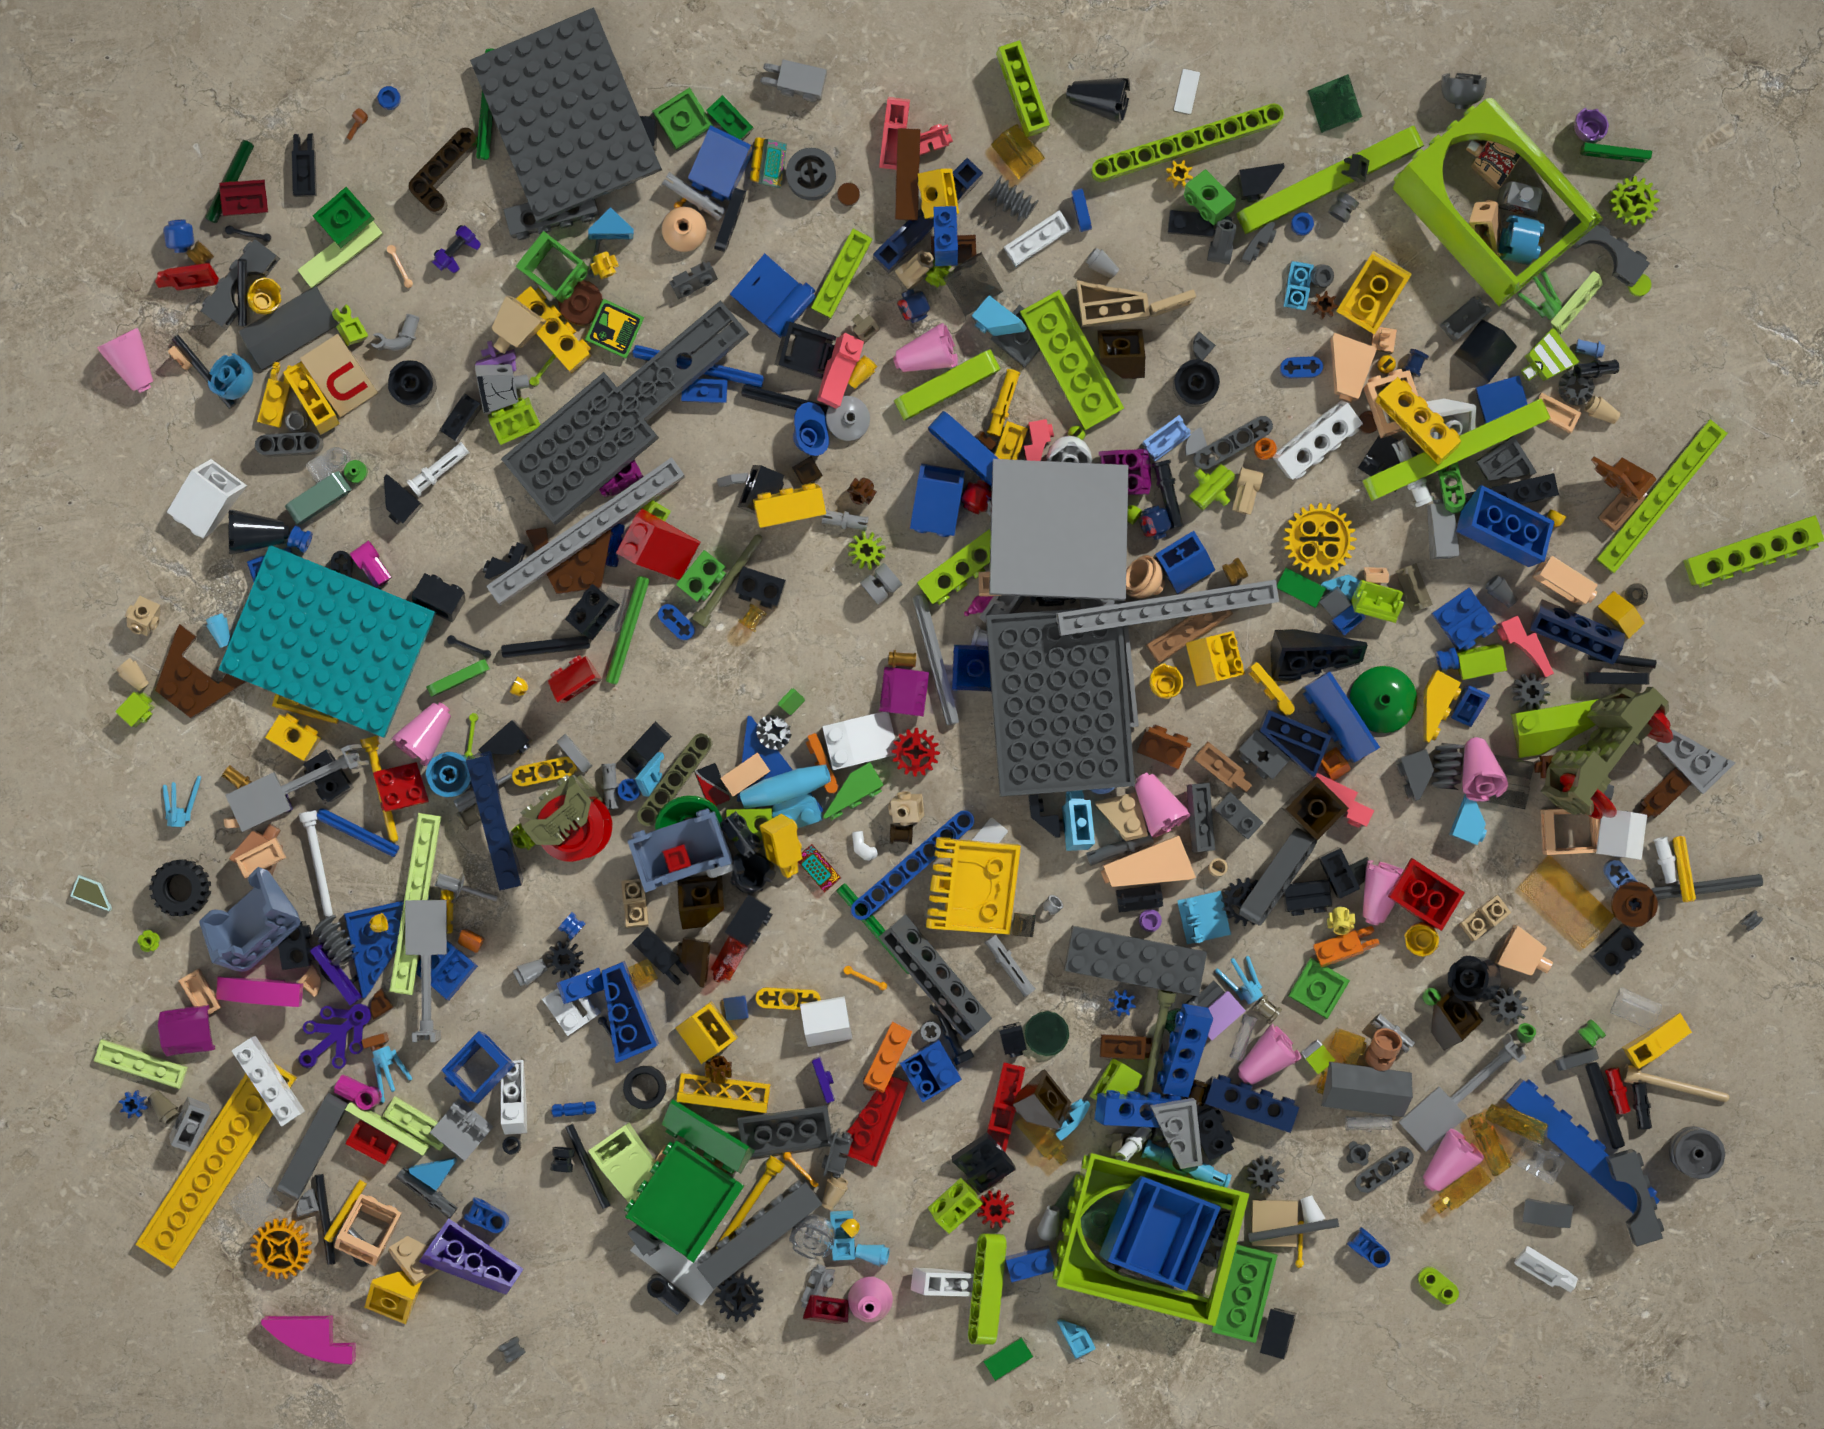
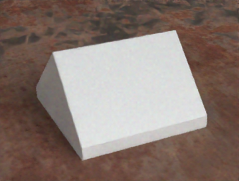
M1617 810V814L1613 818L1603 816L1600 819L1596 854L1641 860L1647 815Z
M845 996L800 1004L808 1047L852 1039Z

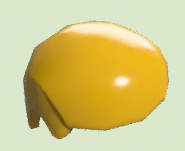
M263 277L255 280L247 291L249 307L258 314L267 315L275 312L281 303V287L270 278Z
M1163 663L1153 669L1149 676V686L1156 696L1171 699L1180 693L1183 687V677L1176 667Z
M1416 923L1405 932L1406 948L1416 956L1425 957L1431 955L1438 948L1439 935L1437 930L1430 924Z

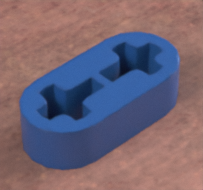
M1083 189L1072 190L1071 196L1080 232L1092 230Z
M1313 356L1289 357L1282 361L1279 370L1281 375L1288 379L1314 378L1322 372L1323 363L1319 358ZM1311 361H1314V365H1318L1319 368L1314 373H1311L1310 369H1303V366H1308ZM1288 362H1291L1292 366H1299L1300 369H1295L1292 371V374H1289L1288 370H1284V367L1288 365Z
M666 604L659 609L658 617L660 621L681 640H689L693 637L695 633L694 625L675 606ZM665 609L674 610L672 615L677 619L675 622L669 618L664 620L665 614L663 611ZM679 622L683 626H690L688 629L690 634L688 636L686 634L682 636L679 634L681 631L677 626Z

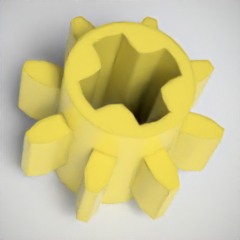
M1337 907L1332 910V913H1328L1327 925L1328 928H1333L1335 934L1345 935L1351 929H1354L1355 914H1349V909Z

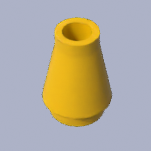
M863 355L856 363L848 384L856 389L876 372L875 369L878 366L866 355Z

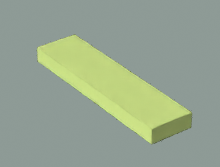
M372 221L344 247L340 248L336 242H333L299 268L298 271L309 286L313 288L381 237L383 233L375 222Z
M103 1039L100 1040L94 1062L177 1089H181L188 1069L187 1066Z
M352 1101L345 1109L421 1155L426 1154L430 1148L428 1143L370 1109H360Z

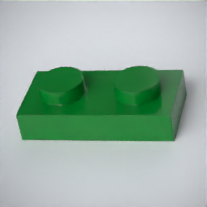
M723 95L706 110L726 133L740 140H743L754 129Z

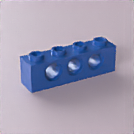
M1182 1004L1180 1012H1177L1176 1026L1169 1037V1049L1165 1051L1163 1056L1164 1065L1162 1071H1159L1157 1075V1084H1159L1163 1094L1189 1097L1213 1022L1209 1008Z
M1107 1090L1106 1093H1098L1094 1120L1102 1125L1160 1128L1150 1105L1184 1099L1181 1096L1169 1094L1168 1096H1161L1160 1093L1148 1092L1146 1096L1135 1091H1127V1094H1120L1118 1091ZM1124 1104V1108L1119 1112L1120 1106ZM1144 1105V1110L1140 1112V1108Z

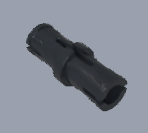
M1615 359L1602 362L1600 360H1593L1591 363L1576 364L1573 372L1576 378L1590 376L1599 378L1606 374H1617L1620 366L1619 362Z
M1631 1084L1638 1130L1652 1128L1650 1117L1651 1103L1648 1101L1647 1084Z

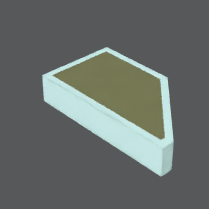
M78 875L70 897L107 911L112 909L102 884Z

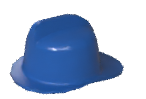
M807 402L801 404L794 415L795 430L793 441L797 448L811 456L822 455L829 445L825 414L820 406L815 403Z

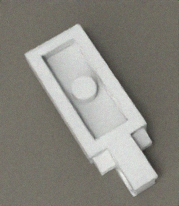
M1529 1246L1515 1259V1265L1551 1287L1554 1285L1560 1286L1570 1293L1576 1287L1577 1277Z

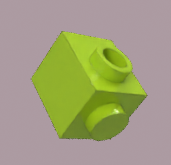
M133 692L115 712L131 727H137L141 722L144 724L152 717L151 711L155 707L151 704L152 699L144 692L141 694Z

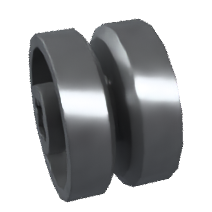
M1690 1126L1675 1133L1670 1141L1669 1156L1675 1168L1692 1178L1705 1179L1719 1172L1724 1164L1725 1149L1719 1137L1711 1131L1701 1127Z

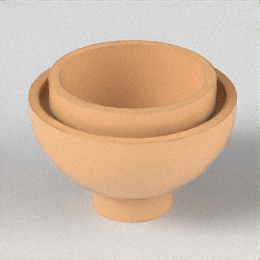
M675 208L663 220V238L676 251L689 252L695 250L703 243L706 237V222L703 216L693 208ZM686 223L688 228L685 231H681L679 225Z
M1144 555L1129 565L1126 570L1127 595L1136 599H1142L1153 594L1158 595L1162 592L1165 581L1162 579L1161 566L1155 558Z

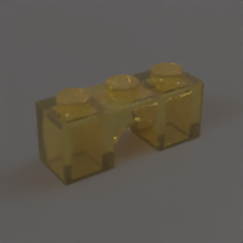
M1337 1027L1330 1049L1339 1052L1343 1056V1063L1360 1065L1357 1061L1359 1055L1364 1054L1367 1042H1364L1365 1037ZM1325 1070L1321 1072L1315 1089L1317 1093L1322 1095L1328 1072Z

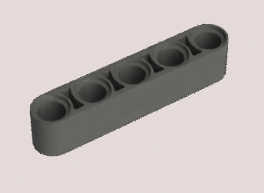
M1296 828L1243 903L1239 915L1261 926L1314 850L1317 840L1309 833Z
M331 1093L327 1094L287 1168L277 1191L298 1201L345 1114L348 1102Z

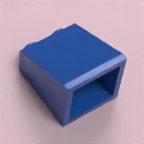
M710 125L688 176L689 182L692 183L691 186L701 192L704 189L712 192L711 196L723 202L724 199L730 201L734 189L737 187L753 155L752 146Z
M921 463L910 529H914L918 533H937L941 537L955 535L965 476L964 470Z

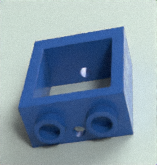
M956 206L933 207L935 266L958 265Z
M478 1031L441 1071L446 1075L444 1079L452 1087H458L461 1091L459 1095L466 1102L469 1103L471 1101L479 1104L516 1064L487 1034ZM482 1047L496 1061L499 1067L474 1092L457 1072Z

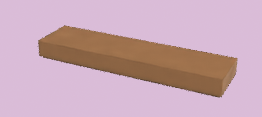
M1225 610L1189 616L1148 643L1146 647L1159 664L1186 646L1187 642L1195 640L1231 616L1233 612Z

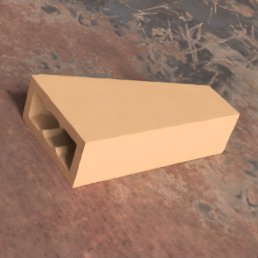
M1179 835L1102 865L1104 870L1100 871L1105 884L1110 883L1111 887L1196 878Z

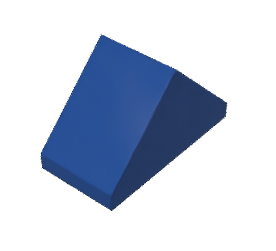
M1470 685L1464 686L1451 718L1472 727L1488 701L1490 694Z

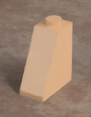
M1334 333L1330 339L1335 394L1340 395V400L1352 403V400L1357 401L1360 397L1377 348Z

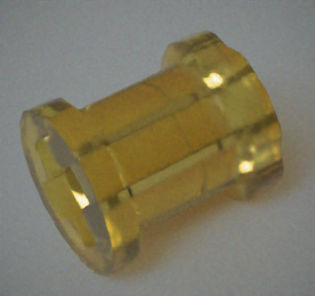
M750 603V608L746 615L738 622L755 633L757 630L756 626L762 617H766L767 613Z

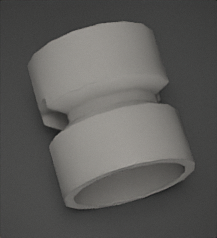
M885 563L875 570L874 576L869 575L860 582L878 605L888 597V592L893 593L902 586V583ZM881 582L883 586L877 588L878 583Z

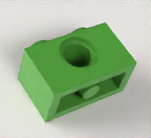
M1206 169L1185 185L1184 197L1187 203L1191 206L1194 205L1199 210L1202 218L1206 221L1209 220L1213 225H1216L1218 221H1221L1234 211L1236 199Z

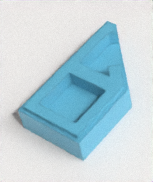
M1348 574L1322 582L1321 586L1329 591L1338 586L1351 601L1360 580Z
M657 752L635 778L643 796L649 797L661 781L662 773H659L660 763L664 760L662 752Z
M1062 1319L1057 1320L1075 1359L1096 1349L1085 1327Z

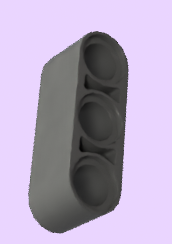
M312 432L266 434L259 436L255 441L257 452L267 457L313 455L321 452L324 446L322 438ZM310 438H316L317 445L313 449H308L307 441ZM288 439L294 440V447L291 450H286L284 447ZM270 440L272 447L269 451L264 452L262 444L264 441Z

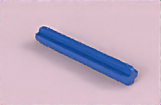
M320 808L317 812V820L392 857L397 855L399 851L398 845L324 808Z

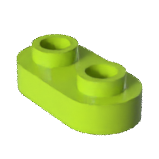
M1431 1266L1424 1267L1419 1271L1418 1282L1425 1290L1443 1304L1449 1305L1456 1302L1459 1297V1290L1453 1282ZM1429 1275L1434 1276V1280L1431 1283L1426 1281ZM1448 1289L1451 1290V1295L1445 1297L1444 1292Z

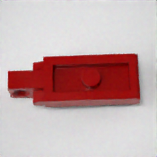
M210 263L170 268L158 272L155 283L158 288L172 286L178 291L214 286L218 283L219 278Z

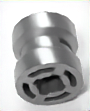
M1340 192L1336 204L1332 205L1328 212L1339 221L1347 223L1351 218L1350 213L1356 210L1359 202L1352 196Z

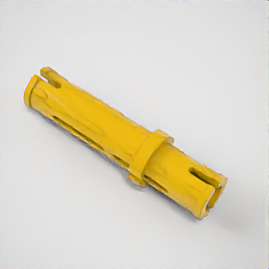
M1013 369L1006 370L1007 372L995 409L991 411L993 415L986 433L995 437H1001L1005 419L1009 417L1008 410L1021 374Z

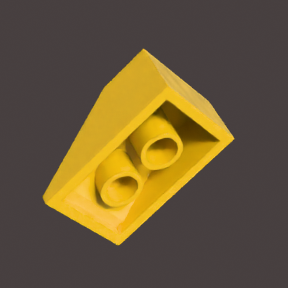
M1373 251L1336 312L1375 335L1412 274Z

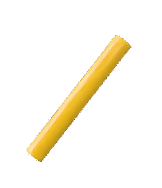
M359 1179L324 1237L326 1241L332 1243L367 1183Z

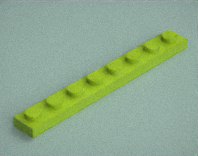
M1711 419L1708 420L1595 560L1614 574L1728 433Z

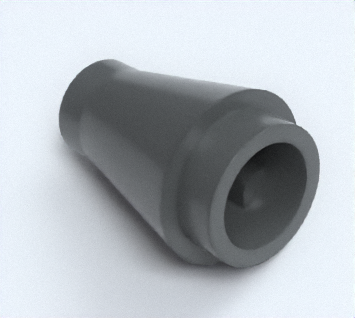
M1496 575L1485 585V588L1488 590L1487 593L1506 605L1507 608L1512 607L1518 600L1504 577L1501 578L1499 575Z

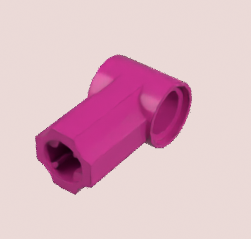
M369 540L350 552L354 562L360 569H363L375 588L382 586L392 578Z
M344 1074L340 1076L334 1087V1093L356 1103L363 1110L376 1106L382 1099L381 1091L377 1087L367 1086ZM366 1093L370 1094V1096L372 1097L371 1103H369L366 1100Z

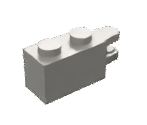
M782 60L781 66L764 64L763 69L768 72L779 73L778 80L761 77L760 82L762 84L777 87V90L781 91V94L793 97L794 94L803 96L802 99L815 102L816 99H822L827 69L788 60Z

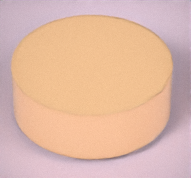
M235 816L223 819L224 827L226 828L240 827Z

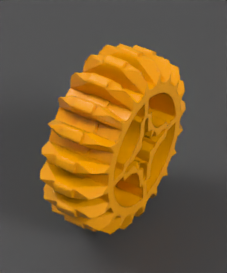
M275 1218L273 1219V1225L267 1221L265 1222V1228L260 1226L257 1229L261 1235H253V1239L257 1242L251 1243L250 1247L257 1249V1251H253L250 1254L252 1257H258L253 1262L254 1265L262 1264L259 1268L260 1272L265 1269L268 1270L266 1273L267 1277H270L275 1272V1279H279L281 1273L284 1279H288L289 1272L291 1275L296 1276L298 1274L297 1269L302 1271L305 1268L303 1263L310 1261L305 1255L312 1253L311 1249L306 1248V1246L312 1244V1241L304 1240L309 1233L301 1234L300 1231L303 1229V1226L300 1225L296 1229L294 1227L296 1225L295 1220H292L288 1225L287 1218H283L281 1224L279 1219ZM284 1231L290 1235L285 1239H280L277 1236L274 1237L271 1232ZM265 1240L268 1241L267 1244L271 1247V1254L268 1258L264 1251ZM294 1240L298 1244L297 1258L291 1249V1244ZM288 1241V1243L285 1245V1251H282L281 1253H278L275 1256V1254L278 1251L277 1248H279L277 1247V1245L280 1246L281 1244H284ZM277 1258H282L285 1261L289 1260L292 1264L278 1266L273 1262Z

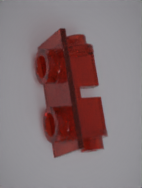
M730 935L728 936L710 969L714 971V981L721 982L725 978L729 981L731 980L748 946Z

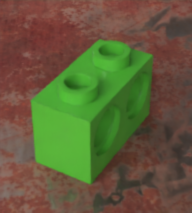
M703 550L676 585L698 603L700 600L705 601L712 593L710 589L715 582L719 584L727 573L724 572L726 567L707 551ZM707 563H714L716 565V572L714 574H705L704 567ZM695 580L702 583V589L697 593L690 590V584Z

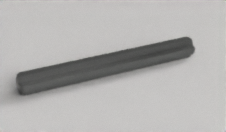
M1761 874L1694 882L1693 884L1695 895L1760 887L1763 886V877ZM1680 884L1651 889L1656 895L1657 900L1682 897Z

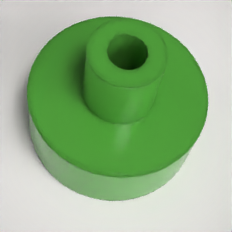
M352 460L346 464L344 475L353 483H361L366 479L368 469L363 462Z

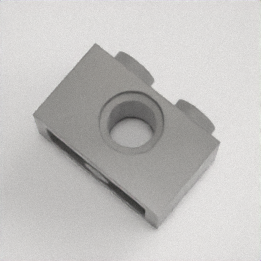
M187 1096L169 1135L171 1146L193 1152L211 1113L209 1104Z

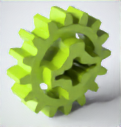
M1636 176L1632 177L1631 182L1628 178L1623 179V185L1617 183L1615 185L1617 190H1613L1610 193L1614 196L1613 199L1609 200V204H1614V208L1610 211L1617 212L1618 215L1615 219L1618 220L1622 217L1624 225L1631 221L1632 226L1637 225V221L1643 225L1646 223L1645 218L1648 220L1652 219L1653 215L1651 212L1658 210L1654 206V204L1660 202V199L1654 198L1658 191L1650 189L1653 185L1652 182L1648 185L1645 184L1646 178H1642L1639 182ZM1635 187L1632 192H1624L1626 188ZM1633 197L1636 198L1635 202L1638 203L1635 206L1632 205L1633 201L1631 199ZM1637 210L1645 211L1641 215L1633 216Z

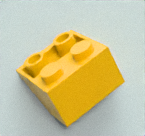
M1234 631L1186 643L1196 686L1245 674Z
M712 1001L675 1027L701 1064L738 1038Z

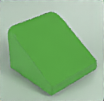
M791 688L778 702V705L789 715H792L804 703L805 698L794 688Z

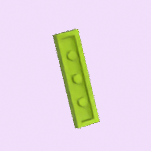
M852 229L811 307L812 310L832 319L873 241L871 237Z

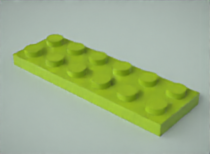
M1060 290L1019 312L1084 431L1124 409Z

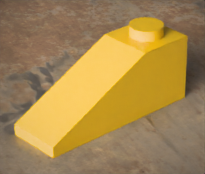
M302 361L283 371L288 383L320 435L340 424L334 411Z

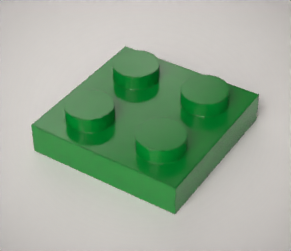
M347 187L342 189L312 215L340 248L344 247L375 220Z

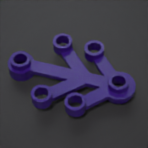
M356 1004L350 1010L336 1009L332 1006H325L320 1010V1015L325 1020L333 1017L346 1018L347 1020L341 1025L316 1023L313 1020L306 1021L303 1024V1031L306 1034H313L315 1032L331 1034L312 1050L307 1049L301 1052L299 1055L300 1065L304 1068L313 1067L318 1062V1056L337 1041L336 1054L332 1059V1065L337 1069L343 1068L347 1063L345 1058L347 1031L353 1026L354 1038L353 1042L349 1045V1050L353 1054L361 1053L364 1049L362 1044L363 1026L371 1019L370 1009L364 1004ZM326 1008L331 1010L330 1017L324 1015ZM357 1011L363 1013L362 1019L356 1018L355 1014ZM308 1023L314 1025L313 1031L307 1030L306 1026ZM354 1043H358L360 1045L359 1051H355L353 1049ZM305 1055H309L311 1057L310 1063H306L304 1061ZM337 1058H341L343 1060L342 1066H338L335 1061Z

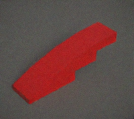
M1003 1062L987 1133L1006 1153L1016 1112L1013 1103L1018 1092L1021 1090L1026 1067Z

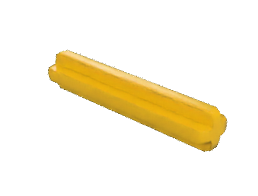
M1677 836L1673 838L1672 842L1683 902H1693L1696 896L1686 839L1684 836Z

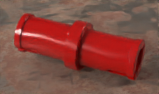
M1619 1067L1606 1069L1605 1073L1610 1086L1608 1090L1609 1095L1613 1097L1616 1114L1620 1115L1630 1112L1631 1109L1629 1108L1625 1093L1627 1088L1623 1086Z

